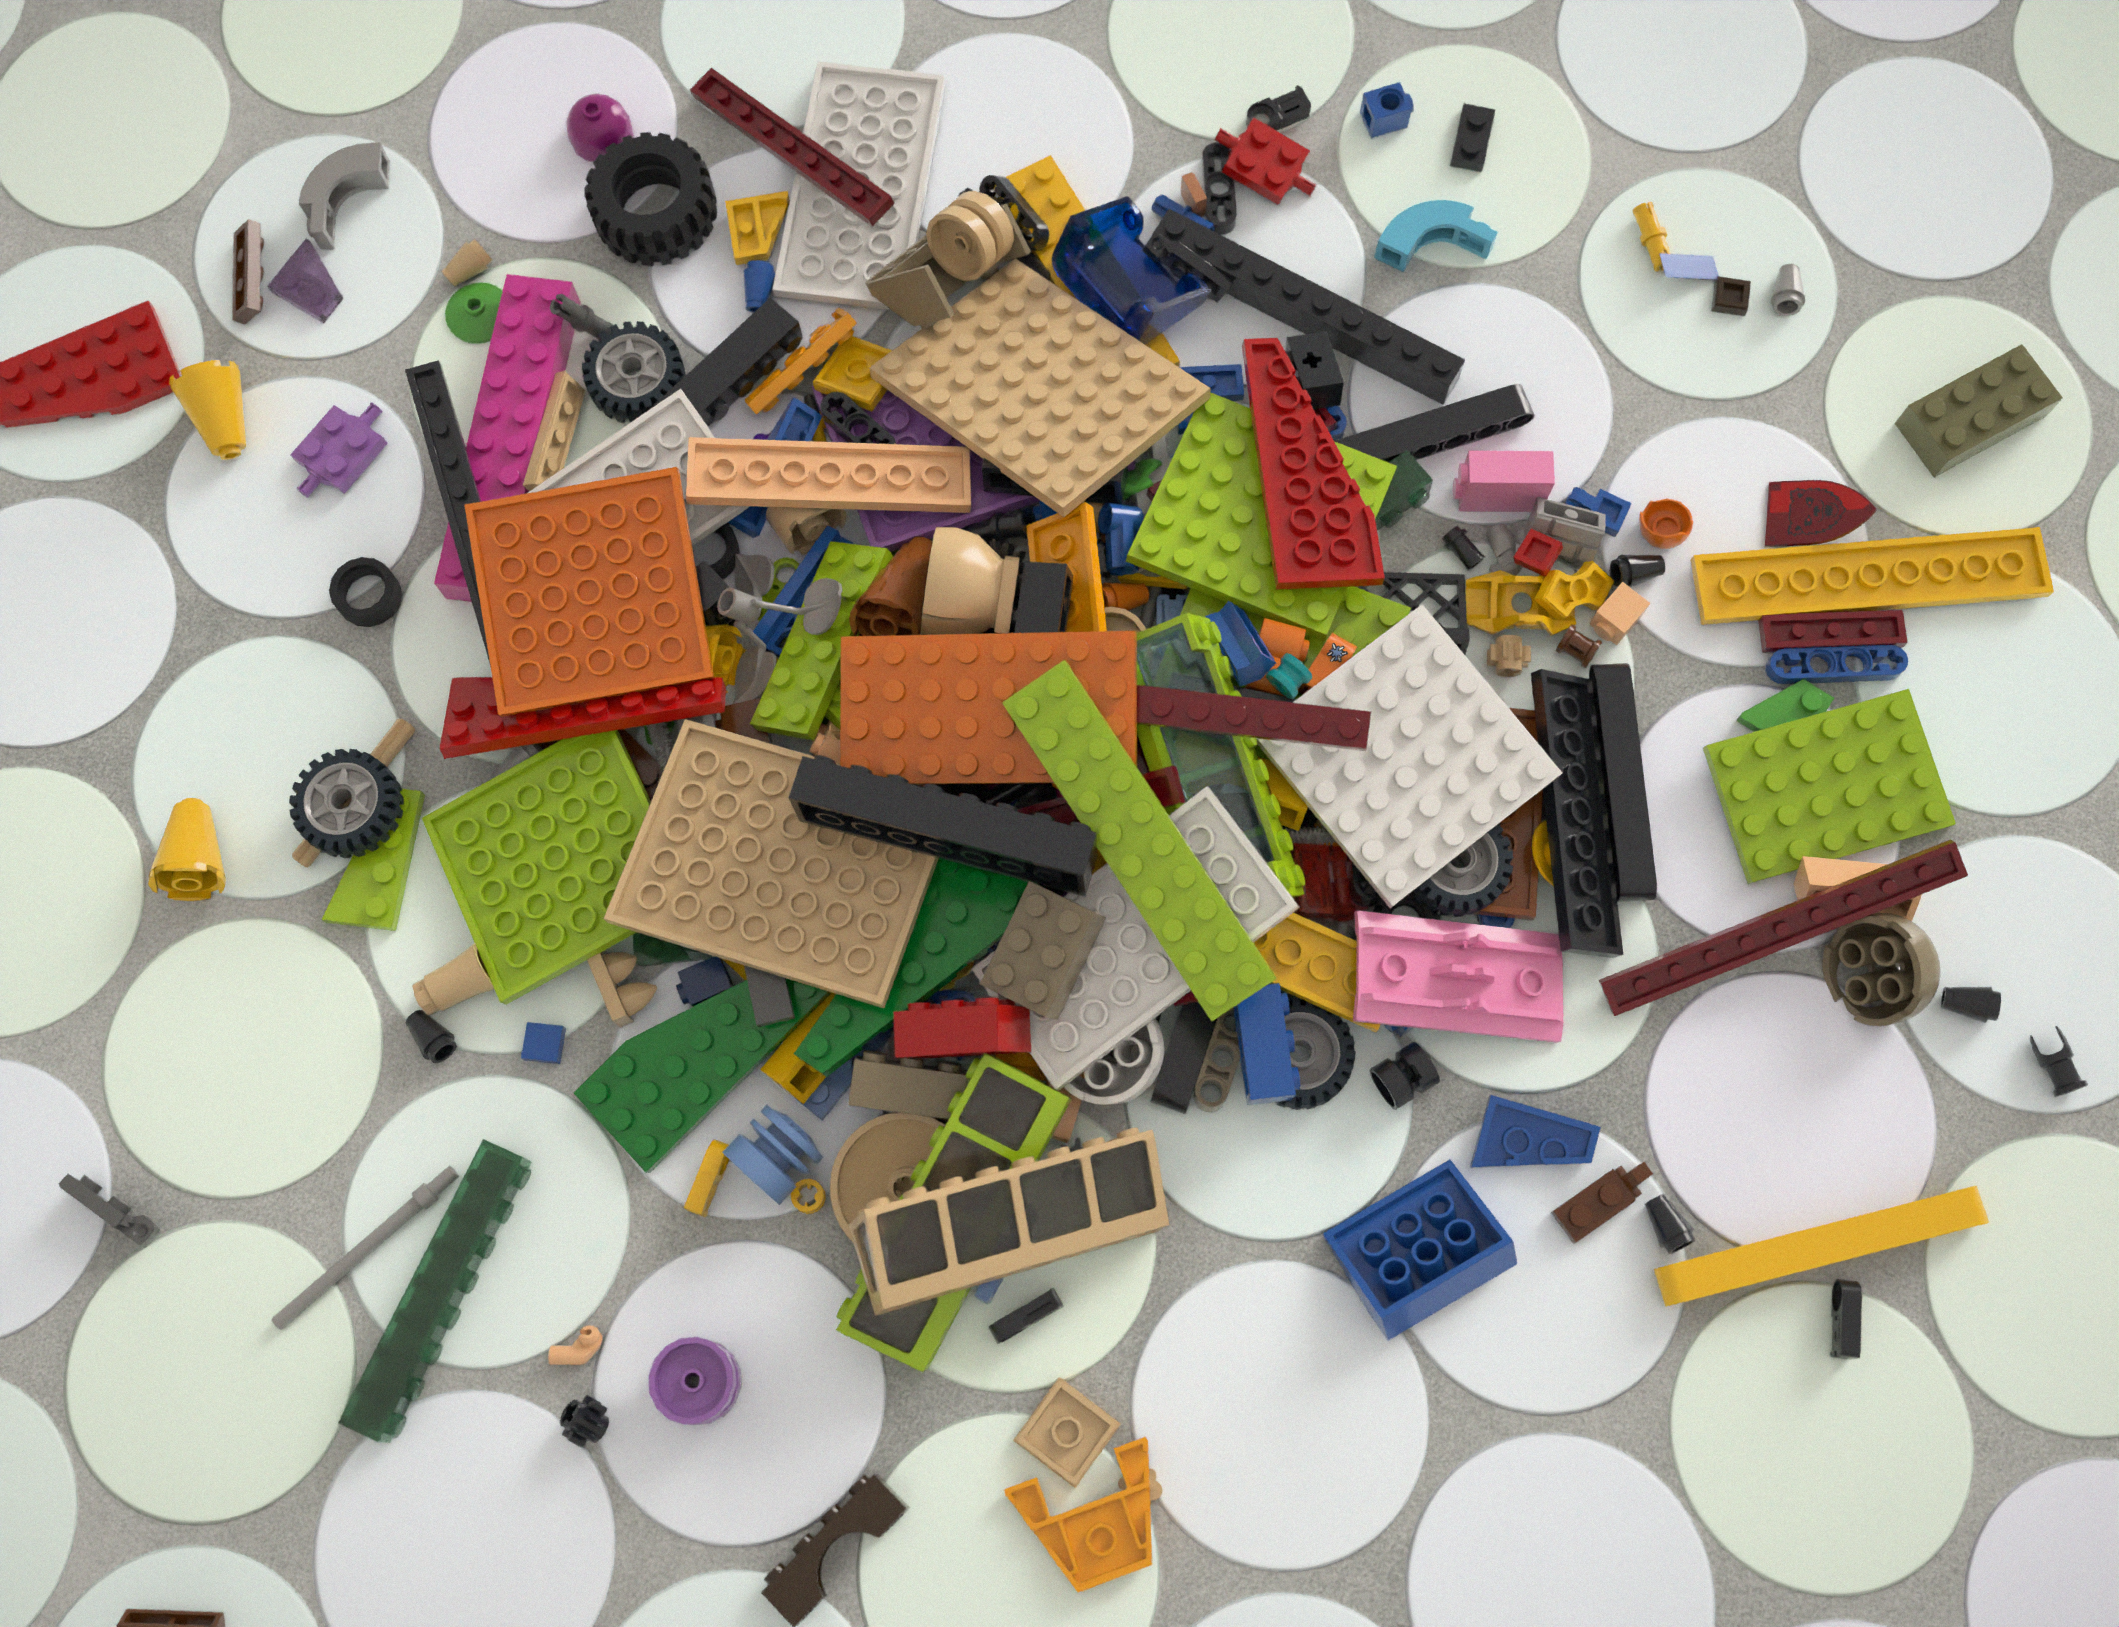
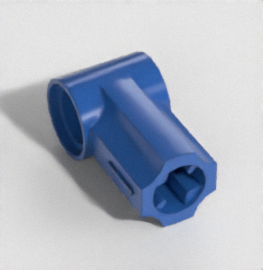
M1105 503L1099 512L1098 528L1100 533L1105 535L1106 571L1110 572V575L1123 576L1135 574L1139 571L1138 566L1126 562L1127 554L1144 520L1143 512L1139 507Z

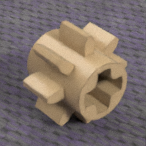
M1517 635L1499 636L1495 639V644H1490L1487 650V666H1495V673L1498 676H1519L1522 674V668H1528V663L1531 662V646H1522V638Z

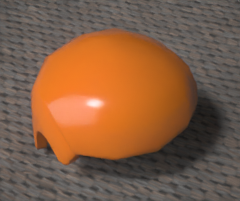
M1666 498L1650 501L1643 512L1639 514V527L1642 537L1651 546L1660 549H1671L1679 546L1686 541L1693 529L1694 521L1690 510L1677 500Z

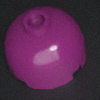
M596 93L580 98L570 108L566 119L568 139L578 156L590 162H594L599 154L604 156L607 153L606 148L612 143L617 145L623 142V137L631 135L633 138L634 135L628 113L620 102L608 95Z

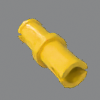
M1645 202L1636 206L1632 212L1642 234L1640 236L1641 244L1647 247L1654 271L1659 272L1660 269L1661 271L1664 270L1659 253L1671 254L1665 239L1667 237L1666 229L1660 226L1653 202H1648L1647 204Z

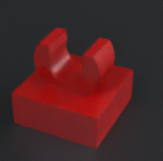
M1530 529L1513 557L1514 563L1546 577L1563 550V544L1554 538Z

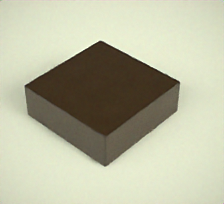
M1717 276L1714 282L1711 311L1745 316L1749 306L1751 281Z

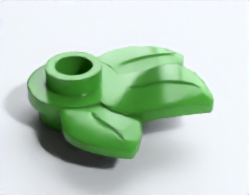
M1147 458L1135 462V468L1128 472L1123 501L1132 494L1154 485L1148 476L1163 465L1160 460Z

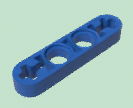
M1895 645L1786 648L1776 651L1769 658L1765 670L1767 676L1777 684H1795L1801 680H1806L1809 683L1889 681L1897 678L1905 671L1908 666V657L1902 648ZM1855 656L1862 661L1863 670L1860 672L1851 671L1846 666V657ZM1887 656H1889V660L1891 662H1896L1897 665L1893 669H1890L1889 664L1879 662H1882ZM1819 657L1825 660L1828 671L1826 673L1814 671L1810 665L1811 658ZM1802 659L1801 666H1796ZM1781 660H1784L1786 666L1795 667H1791L1787 673H1784L1783 668L1776 665ZM1873 663H1879L1872 669Z

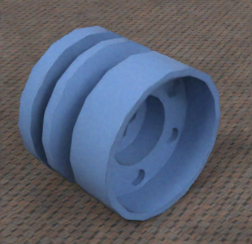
M766 1105L760 1112L772 1124L765 1129L753 1119L750 1124L759 1138L753 1142L739 1134L722 1153L780 1205L796 1188L794 1181L787 1173L790 1168L793 1167L799 1172L808 1175L810 1170L799 1161L801 1156L805 1153L816 1164L820 1162L823 1156L819 1153L812 1138L790 1117Z

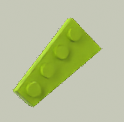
M402 789L400 791L404 797V804L399 805L403 810L402 818L395 819L399 825L396 831L389 830L386 834L391 838L386 843L381 840L378 841L377 845L379 848L372 852L366 849V855L360 857L353 854L321 920L332 924L396 931L425 794L422 791Z

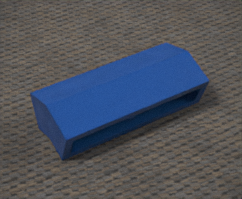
M1228 601L1219 612L1205 616L1211 622L1214 621L1219 628L1222 638L1219 646L1222 655L1229 659L1233 669V676L1239 687L1262 679L1276 664L1242 608Z

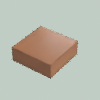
M1190 172L1181 176L1180 195L1186 206H1190L1193 213L1204 217L1207 197L1195 174Z

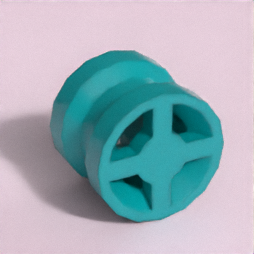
M1289 653L1284 654L1281 658V664L1276 669H1270L1266 674V678L1272 686L1289 699H1294L1298 694V688L1302 684H1307L1313 678L1308 668Z

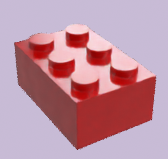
M977 998L976 1001L972 1002L948 1000L941 1001L942 1004L909 1003L908 1011L894 1012L895 1058L931 1059L984 1055V1053L996 1055L1031 1052L1030 1009L1024 1006H1016L1015 1002L1010 999Z

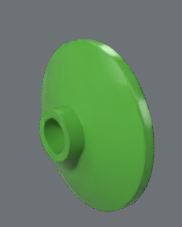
M480 282L466 285L456 291L448 301L445 311V319L450 331L457 338L467 343L480 344L491 341L503 290L493 284ZM480 305L478 309L471 310L473 307Z

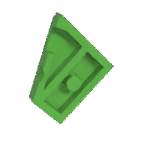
M1801 680L1742 712L1736 721L1755 732L1826 712L1834 697L1808 681Z

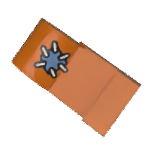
M1332 632L1308 669L1313 678L1307 684H1302L1298 688V692L1305 694L1351 659L1357 646Z

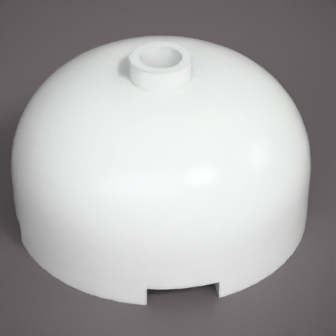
M1155 1018L1114 1048V1055L1110 1051L1085 1070V1079L1079 1075L1064 1086V1088L1080 1100L1101 1105L1122 1104L1140 1096L1156 1079L1164 1058V1040L1157 1020Z

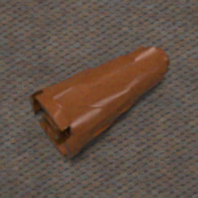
M914 536L908 543L903 544L886 567L879 571L867 590L857 599L850 612L849 622L854 636L857 635L858 631L862 636L920 635L925 587L932 548L931 540L925 537Z

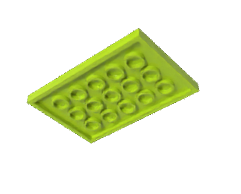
M1909 689L1703 747L1747 884L1798 870L1802 856L1838 859L1956 825Z

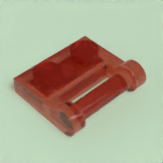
M1293 843V850L1290 851L1294 864L1300 866L1305 878V885L1302 886L1305 894L1293 898L1300 907L1295 911V914L1306 918L1335 919V921L1340 922L1354 920V912L1356 910L1355 906L1351 905L1346 870L1347 854L1340 846ZM1328 863H1331L1336 904H1333Z

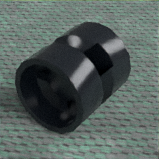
M1414 1041L1396 1052L1394 1061L1386 1058L1369 1070L1376 1088L1394 1110L1413 1100L1415 1091L1422 1094L1440 1082V1077L1434 1064L1422 1047ZM1403 1069H1406L1411 1077L1410 1079H1408Z

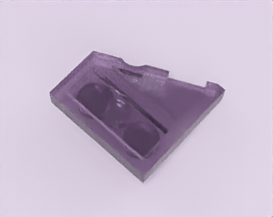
M307 238L267 286L273 294L323 324L344 299L315 247Z

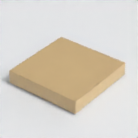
M1058 1377L1013 1441L1072 1487L1076 1488L1121 1423L1062 1378Z

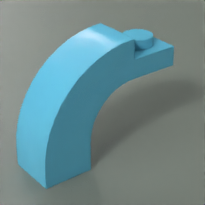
M1451 200L1422 202L1402 211L1387 225L1378 240L1374 258L1404 272L1410 260L1420 248L1434 242H1448L1487 260L1493 250L1498 232L1491 229L1484 222L1472 220L1471 216L1474 207Z

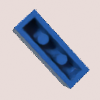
M1280 983L1268 984L1233 1007L1247 1105L1289 1101L1296 1095L1295 1090L1300 1089L1299 1071L1297 1067H1292L1290 1053L1295 1052L1294 1035L1292 1030H1286L1284 1017L1289 1015L1287 993L1281 994Z

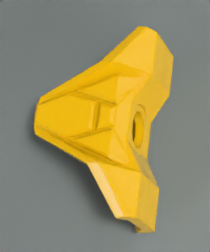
M1499 570L1466 579L1467 625L1491 635L1504 629H1514L1516 626L1518 629L1546 630L1550 636H1553L1568 629L1571 624L1576 625L1575 608L1565 619H1555L1539 605L1534 598L1545 578L1542 575L1515 576ZM1517 593H1525L1531 599V607L1525 613H1519L1512 607V598Z

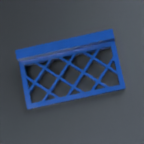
M827 525L773 603L801 608L805 592L812 584L830 541L855 543L843 538L838 530ZM767 610L753 630L766 644L765 652H771L779 658L782 649L778 646L785 637L789 636L797 614Z

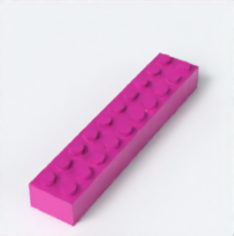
M506 274L466 445L481 501L516 496L529 492L523 486L555 373L566 371L575 331L571 327V323L551 313L550 304L553 299L562 304L555 297L558 294H564L575 303L581 304L576 289L570 281ZM448 521L434 584L446 599L472 602Z

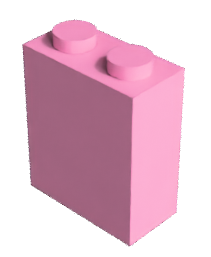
M1469 450L1465 462L1459 464L1458 478L1453 480V499H1459V511L1532 512L1536 498L1548 499L1555 484L1553 451Z

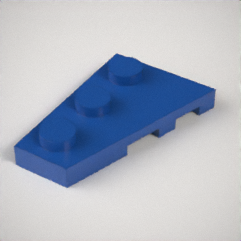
M1489 1095L1470 1167L1592 1163L1601 1127Z

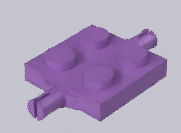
M371 402L366 410L357 417L349 415L333 405L290 454L309 473L296 489L309 498L316 487L322 483L333 486L345 494L388 444L383 436L373 431L370 427L383 411Z

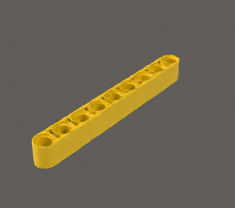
M1972 1186L1662 1266L1653 1270L1665 1307L1990 1222L1977 1186Z

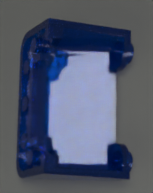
M1126 196L1071 215L1053 251L1052 265L1057 276L1081 303L1146 345L1199 308L1205 302L1211 290L1200 277L1192 273L1182 276L1177 283L1160 262H1153L1142 251L1145 245L1140 241L1139 237L1144 227V217L1136 204Z

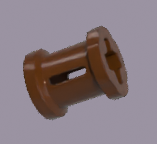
M1571 624L1555 651L1559 654L1564 652L1580 661L1581 667L1586 669L1601 646L1602 641L1599 639L1593 641L1576 631V626Z

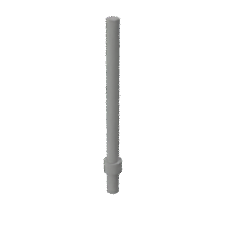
M449 1165L430 1183L421 1184L412 1192L413 1197L271 1318L273 1324L282 1330L422 1208L427 1210L438 1200L437 1195L459 1177L455 1169Z

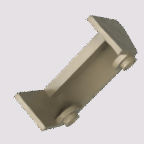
M1007 203L1000 206L1006 212L1012 225L1013 245L1011 250L1002 259L980 276L982 280H986L999 271L998 266L1004 261L1026 256L1031 252ZM925 235L870 277L865 284L874 298L912 326L920 325L922 329L934 325L939 320L950 318L954 315L947 298L968 281L953 277L938 264L930 251L927 236Z

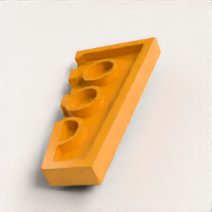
M838 307L831 314L835 320L831 324L827 323L824 326H819L810 335V345L807 348L801 346L795 349L785 360L784 365L786 368L782 372L779 368L774 370L744 399L756 415L761 410L764 413L771 410L779 401L777 396L786 387L788 390L795 388L804 379L802 373L811 365L814 368L819 366L829 356L827 352L829 348L836 342L839 345L843 344L854 334L852 328L857 322L848 312Z

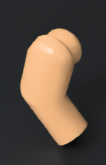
M588 1325L580 1330L581 1334L571 1346L551 1345L548 1356L549 1364H586L601 1347L602 1335L595 1326Z

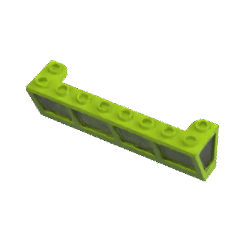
M984 1053L981 1059L976 1057L965 1076L970 1079L963 1093L957 1091L949 1104L947 1111L952 1115L946 1126L939 1125L929 1142V1146L933 1147L927 1161L921 1159L911 1175L910 1180L915 1182L912 1189L925 1187L926 1192L940 1189L939 1183L961 1176L963 1182L977 1178L975 1173L998 1166L999 1172L1012 1169L1011 1163L1026 1157L1033 1156L1035 1162L1039 1161L1072 1098L994 1055ZM1030 1177L1020 1180L1021 1192H1023ZM1009 1183L947 1200L958 1263L962 1265L989 1256L1014 1209ZM936 1203L896 1214V1219L890 1230L884 1228L879 1236L887 1280L890 1285L929 1275L947 1268ZM871 1263L870 1268L876 1285L873 1264ZM861 1269L855 1280L859 1288L852 1298L847 1297L836 1315V1318L841 1320L836 1331L924 1372L930 1367L971 1288L875 1316Z

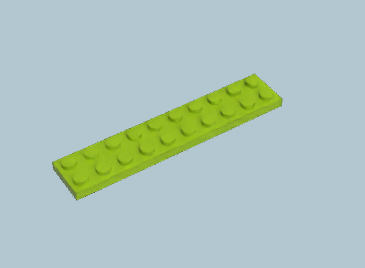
M1063 660L1002 702L1079 821L1089 826L1091 831L1097 832L1096 847L1210 1020H1215L1276 980L1277 977L1067 661Z

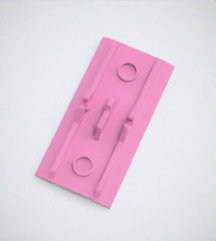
M1359 910L1354 912L1355 933L1357 935L1354 1022L1555 1043L1561 1042L1564 1023L1562 952L1560 951L1559 934Z

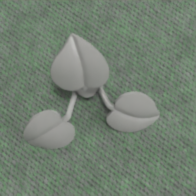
M735 554L736 589L729 587L721 593L717 605L718 612L721 615L734 619V627L741 629L757 647L754 646L747 649L739 660L735 676V698L732 704L761 698L776 665L775 654L765 652L766 644L746 626V623L756 621L760 616L761 608L804 615V629L812 635H821L830 629L838 615L842 598L841 583L830 578L815 581L805 592V607L803 608L762 601V596L768 593L774 578L772 560L763 555Z

